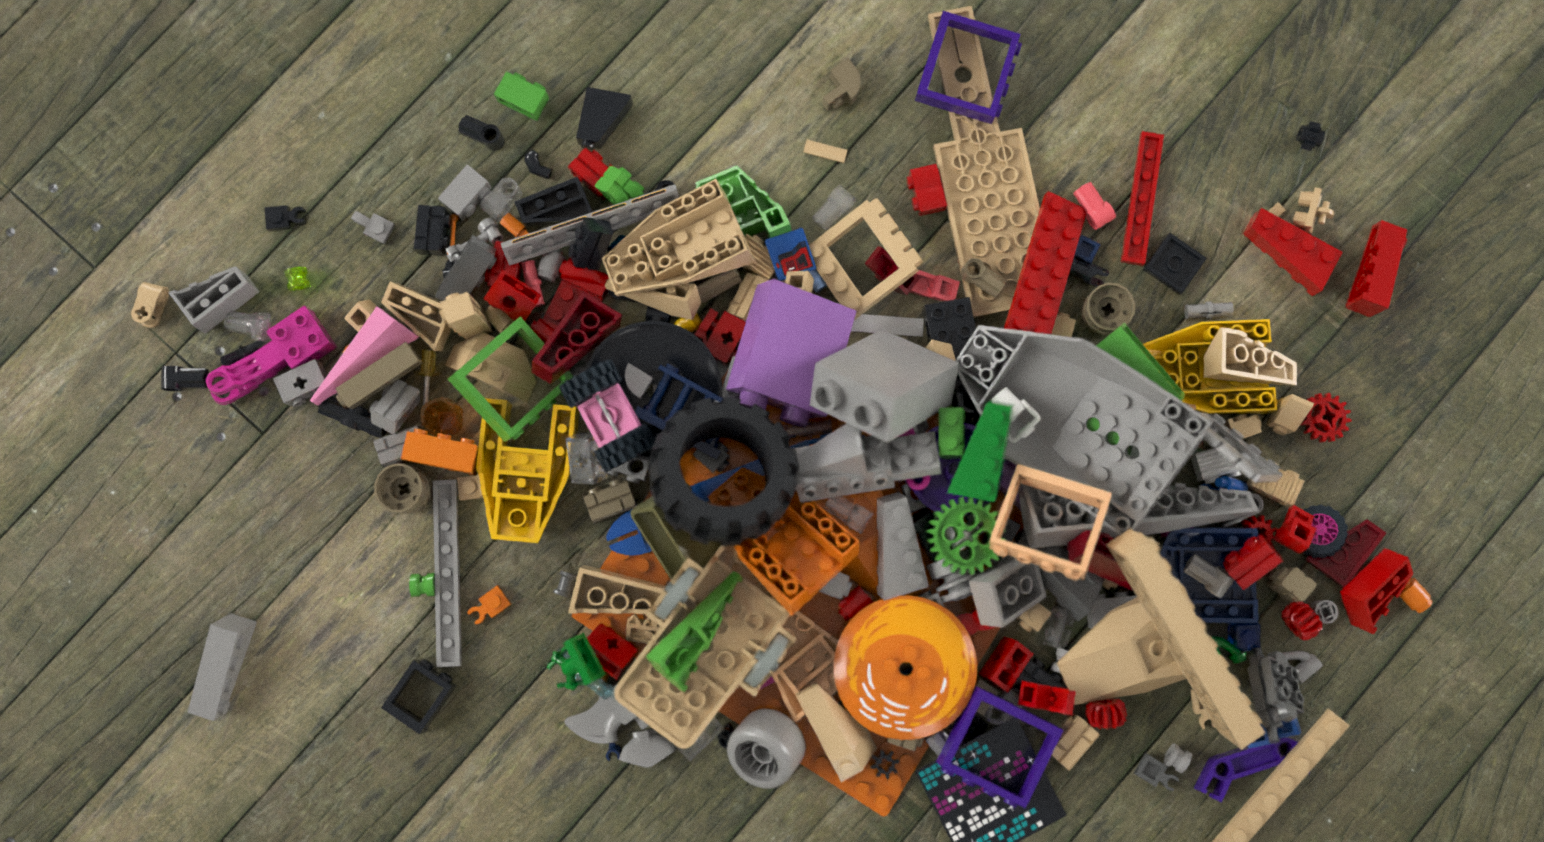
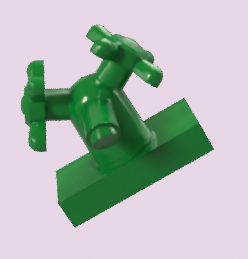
M584 633L564 642V647L561 651H553L551 662L547 665L548 670H551L555 664L560 665L562 673L566 675L565 682L557 683V688L559 689L565 687L574 691L578 685L586 686L606 675ZM568 651L570 657L566 659L564 654ZM579 673L582 680H576L575 675Z

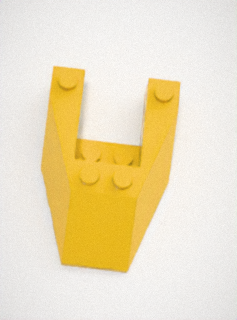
M485 398L510 425L512 404L508 400ZM553 404L548 450L507 447L508 440L504 442L482 418L476 469L480 479V488L484 498L491 539L539 543L570 475L580 413L576 406L570 408L566 405Z

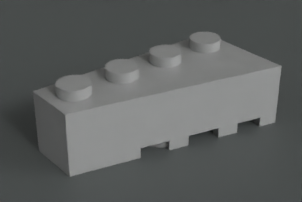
M900 492L877 498V594L885 601L929 587L907 497Z
M231 613L210 625L187 713L212 721L227 713L230 706L229 699L252 638L256 621Z

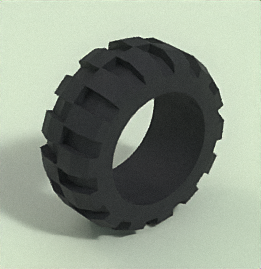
M722 397L721 402L712 403L710 398L691 403L690 409L686 411L678 410L666 421L665 428L657 435L651 452L648 476H650L651 480L650 491L655 505L663 510L665 513L664 519L676 531L683 529L691 534V540L708 545L709 541L721 542L722 547L741 545L743 540L749 538L756 540L769 532L771 526L776 521H780L787 510L798 483L796 481V473L799 469L796 450L790 447L789 440L791 437L780 422L774 424L768 418L770 412L756 404H753L752 408L740 405L741 399ZM720 437L736 440L751 449L761 462L765 473V489L756 498L742 505L723 507L710 504L696 496L686 485L682 477L679 461L685 452L696 443L710 438Z

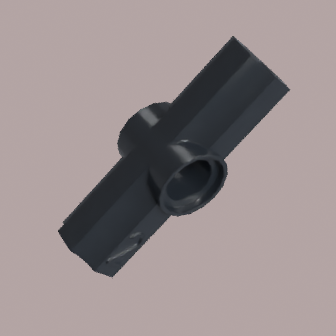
M331 396L318 406V413L337 420L342 425L357 431L362 430L378 438H382L387 434L384 428L372 424L371 413L360 406L355 409H350L347 406L343 407L336 398Z

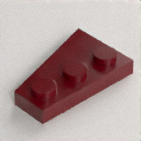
M1368 519L1347 531L1348 536L1344 545L1333 556H1327L1322 559L1321 557L1312 558V556H1309L1304 560L1343 588L1351 581L1387 534Z

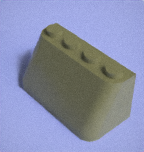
M653 496L637 505L631 511V518L671 580L687 558H690L704 569L721 546V542L709 541L708 545L691 540V534L683 529L676 531L664 519L665 513L660 507L655 505Z

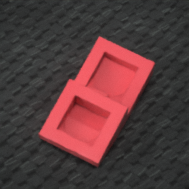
M921 270L916 273L920 276V279L910 293L942 302L956 299L959 281L942 275L935 276Z

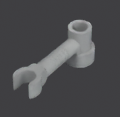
M486 218L479 223L478 230L481 235L477 236V238L484 242L490 241L493 245H495V241L503 240V235L492 218ZM467 242L461 245H452L446 249L448 252L447 257L451 262L456 261Z

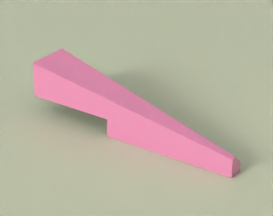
M376 307L310 401L319 406L322 404L321 402L338 393L335 388L403 343L414 342L418 339V336L384 310Z

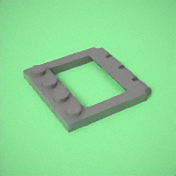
M1200 413L1212 421L1203 439L1214 449H1217L1222 456L1235 465L1249 479H1252L1255 483L1277 482L1283 476L1279 471L1280 466L1271 459H1264L1260 455L1262 451L1254 444L1250 443L1248 445L1243 441L1244 436L1236 429L1232 428L1230 430L1225 425V419L1217 413H1214V415Z

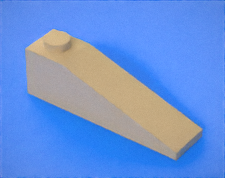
M608 279L605 288L614 292L610 279ZM691 283L623 295L669 315L693 320L701 305L697 286Z

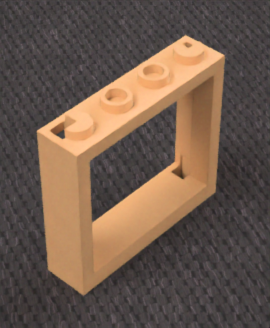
M1017 464L990 538V549L1000 556L1009 555L1015 557L1024 564L1033 563L1040 565L1043 570L1048 572H1054L1055 570L1064 573L1067 578L1084 580L1112 493ZM1021 484L1100 508L1081 565L1001 539Z

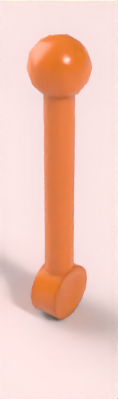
M452 214L450 246L455 245L456 222L458 221L456 214Z

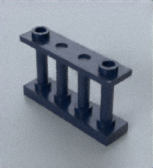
M667 363L665 367L660 365L658 368L664 372V375L648 405H644L643 409L637 407L635 414L642 420L663 430L666 421L678 410L683 409L693 389L706 395L704 399L710 398L712 403L714 400L721 402L722 398L678 374L679 369ZM672 378H675L684 383L685 386L668 417L665 416L664 419L655 416L657 413L655 409ZM720 437L706 439L705 442L700 441L693 445V447L717 459L721 452L717 449Z

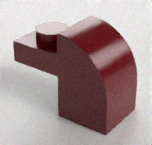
M877 246L865 262V265L875 274V278L880 282L899 269L889 253L880 246ZM914 274L893 291L908 295L920 279V276Z

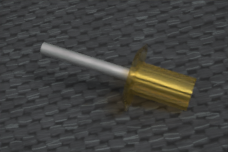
M422 349L421 361L423 363L421 364V371H413L416 375L425 376L422 413L425 414L428 413L430 377L442 374L435 372L436 351L432 349Z

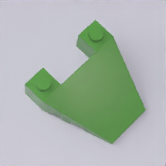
M737 165L696 182L697 189L717 179L729 200L744 237L746 234L752 236L765 231L768 238H772L792 231L782 206L775 203L768 193L761 190L755 184V181Z

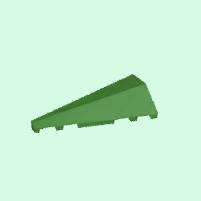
M733 571L646 656L653 667L680 691L685 693L688 688L686 682L691 672L697 671L699 666L696 662L702 651H707L723 620L721 613L726 603L731 604L733 600L731 594L736 584L743 580L741 574Z

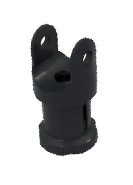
M1074 257L1068 276H1075L1083 279L1084 283L1098 287L1104 283L1094 276L1098 274L1107 277L1109 271L1092 263L1088 265L1077 261Z

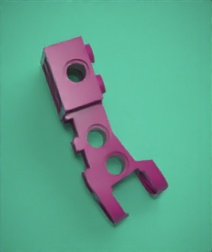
M304 305L266 331L272 341L232 365H222L210 372L206 378V384L213 400L217 404L228 405L258 388V385L268 378L271 379L277 375V372L286 366L294 369L313 359L319 360L337 348L313 310ZM215 378H224L212 386V381ZM230 392L229 396L226 397V398H219V397L217 396V395H224V394Z

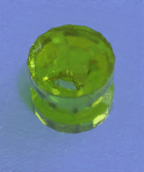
M292 267L284 271L285 277L288 278V290H304L311 286L310 281L306 277L308 274L306 267Z

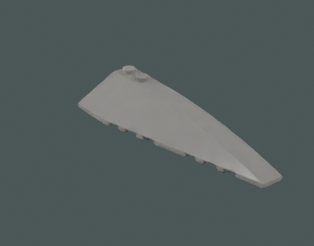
M1175 483V485L1168 487L1147 518L1135 531L1137 533L1142 532L1144 535L1175 531L1257 514L1259 510L1250 491L1228 490L1225 488H1220L1218 491L1211 490L1208 486L1192 488L1186 487V484ZM1020 485L1018 492L1023 527L1030 548L1067 545L1069 541L1085 530L1093 529L1096 518L1072 500L1027 485ZM1105 524L1102 525L1100 532L1107 533L1110 537L1114 538L1120 536Z

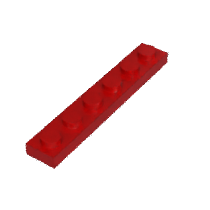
M1146 131L1140 133L1121 263L1145 265L1164 134Z

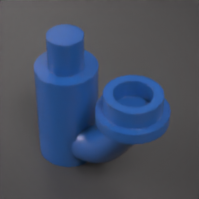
M1222 476L1215 480V485L1218 488H1213L1211 484L1206 483L1200 485L1208 486L1209 489L1218 491L1220 488L1248 490V485L1245 481L1228 476Z

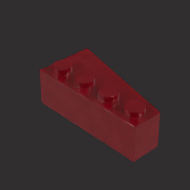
M1085 530L1067 543L1069 562L1081 565L1092 530ZM1100 532L1087 571L1134 591L1107 547V544L1115 538L1110 537L1107 533Z

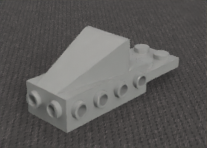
M846 423L811 446L793 448L796 450L799 466L796 473V481L798 483L795 491L797 490L800 503L894 488V481L941 474L934 431L897 437L887 443L873 435L862 437L860 429Z

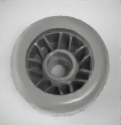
M759 709L748 714L731 734L727 745V754L733 769L742 779L756 787L772 789L787 782L800 765L805 755V740L799 727L788 716L773 709Z

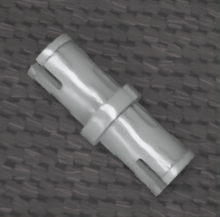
M1208 301L1205 304H1186L1184 307L1186 319L1206 318L1210 320L1213 317H1232L1234 313L1232 302L1212 303Z

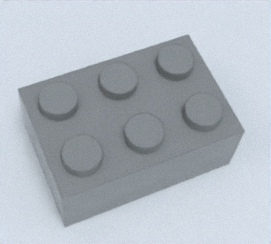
M1009 555L969 581L981 625L1004 627L1046 597L1039 566L1033 563H1021L1015 557Z

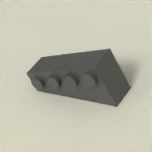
M1024 528L1015 536L1012 542L1069 561L1068 550L1060 545L1030 548ZM1038 565L1044 589H1048L1057 597L1056 601L1062 607L1066 606L1073 613L1072 616L1077 621L1091 612L1105 578L1087 571L1084 580H1073L1067 578L1064 573L1055 570L1054 572H1048Z

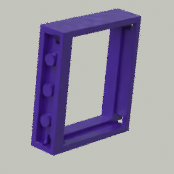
M943 11L915 101L992 124L994 118H999L1003 105L999 104L1001 97H1006L1009 84L1006 83L1007 76L1012 77L1016 64L1012 63L1014 55H1019L1022 43L1018 42L1020 34ZM948 26L1010 45L990 109L928 90Z
M975 685L967 706L958 716L936 762L942 767L941 771L951 777L957 774L963 777L961 781L967 785L975 787L977 784L983 787L982 791L994 798L996 795L1004 798L1003 802L1014 808L1017 805L1026 808L1064 730ZM981 701L1048 733L1018 795L952 763Z

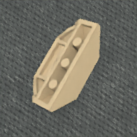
M482 332L454 345L445 366L455 371L459 370L495 337ZM506 342L467 375L527 403L537 384L534 374L531 373L532 368L525 351Z

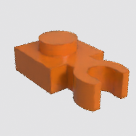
M497 585L478 599L482 604L480 607H472L467 613L471 615L478 611L480 617L474 623L481 624L484 622L487 614L494 618L512 605V603Z

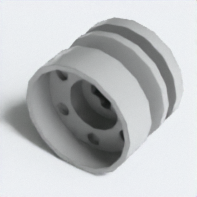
M969 550L960 551V557L966 559L969 556ZM943 559L926 566L932 580L943 578L944 583L936 588L937 592L945 589L949 592L940 597L943 603L958 601L971 596L972 591L969 581L982 573L977 570L974 572V575H970L967 568L964 575L959 574V568L955 572H950V564L946 568L942 567Z

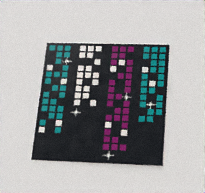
M1014 717L960 746L952 763L1018 795L1033 765L1036 754L1018 719ZM936 760L915 771L951 842H1019L1067 816L1044 771L1026 808L1020 805L1014 808L1003 802V797L996 795L994 798L982 791L983 787L977 784L975 787L967 785L961 781L963 777L957 774L951 777L941 771L942 767Z

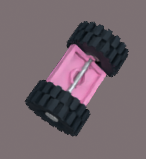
M612 359L581 372L559 386L569 407L577 406L599 447L594 453L605 473L650 450L655 443V439L647 424L641 426L619 384L622 382V378Z

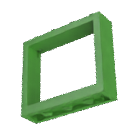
M521 317L515 320L448 378L451 384L504 442L510 438L516 440L525 432L522 428L527 423L530 426L541 417L538 413L543 408L546 411L549 410L556 403L554 398L559 394L563 396L559 386L574 377L569 371L565 372L558 378L561 383L512 427L508 425L465 376L516 332L538 354L544 343Z

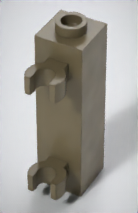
M405 342L335 388L338 392L336 398L343 407L347 406L350 409H355L423 362L412 346Z

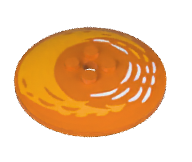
M901 595L885 601L884 599L875 601L860 610L849 621L837 642L833 672L840 699L849 713L861 725L887 738L913 740L928 737L943 730L962 713L974 691L977 676V660L975 649L967 630L949 610L926 598ZM904 662H909L913 666V670L909 675H902L899 672V667Z

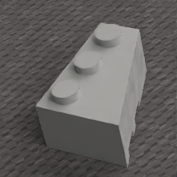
M235 266L209 276V279L200 283L194 282L189 284L187 288L179 291L173 290L168 293L190 323L206 334L260 291L248 275Z

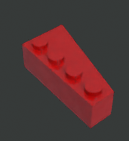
M1263 208L1252 216L1243 232V235L1264 254L1267 253L1273 258L1275 264L1280 268L1283 267L1295 282L1304 286L1307 289L1306 292L1311 296L1323 290L1343 253Z
M1383 220L1372 226L1345 305L1346 309L1372 317L1389 308L1402 251L1407 243V229Z

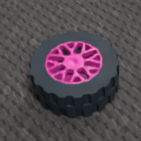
M1318 504V506L1312 505L1307 509L1305 508L1304 511L1314 516L1311 525L1317 529L1310 547L1303 551V554L1310 555L1312 558L1321 557V559L1333 556L1342 548L1348 536V526L1345 523V518L1339 514V511H1335L1330 506L1326 507Z

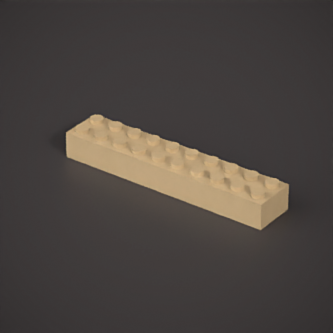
M1128 529L1108 543V549L1218 732L1241 750L1265 734L1260 725L1262 720L1256 712L1250 709L1249 705H1251L1249 698L1243 692H1240L1238 688L1240 686L1239 681L1227 670L1229 664L1222 655L1217 653L1216 648L1218 646L1211 636H1207L1204 631L1206 625L1201 618L1194 614L1193 610L1195 607L1187 597H1184L1181 592L1183 586L1175 577H1172L1170 573L1172 568L1167 560L1159 555L1158 551L1160 548L1153 538H1147L1142 532L1137 533L1132 529Z

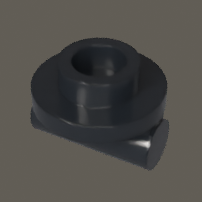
M730 722L717 733L718 742L725 749H727L731 734L735 731Z

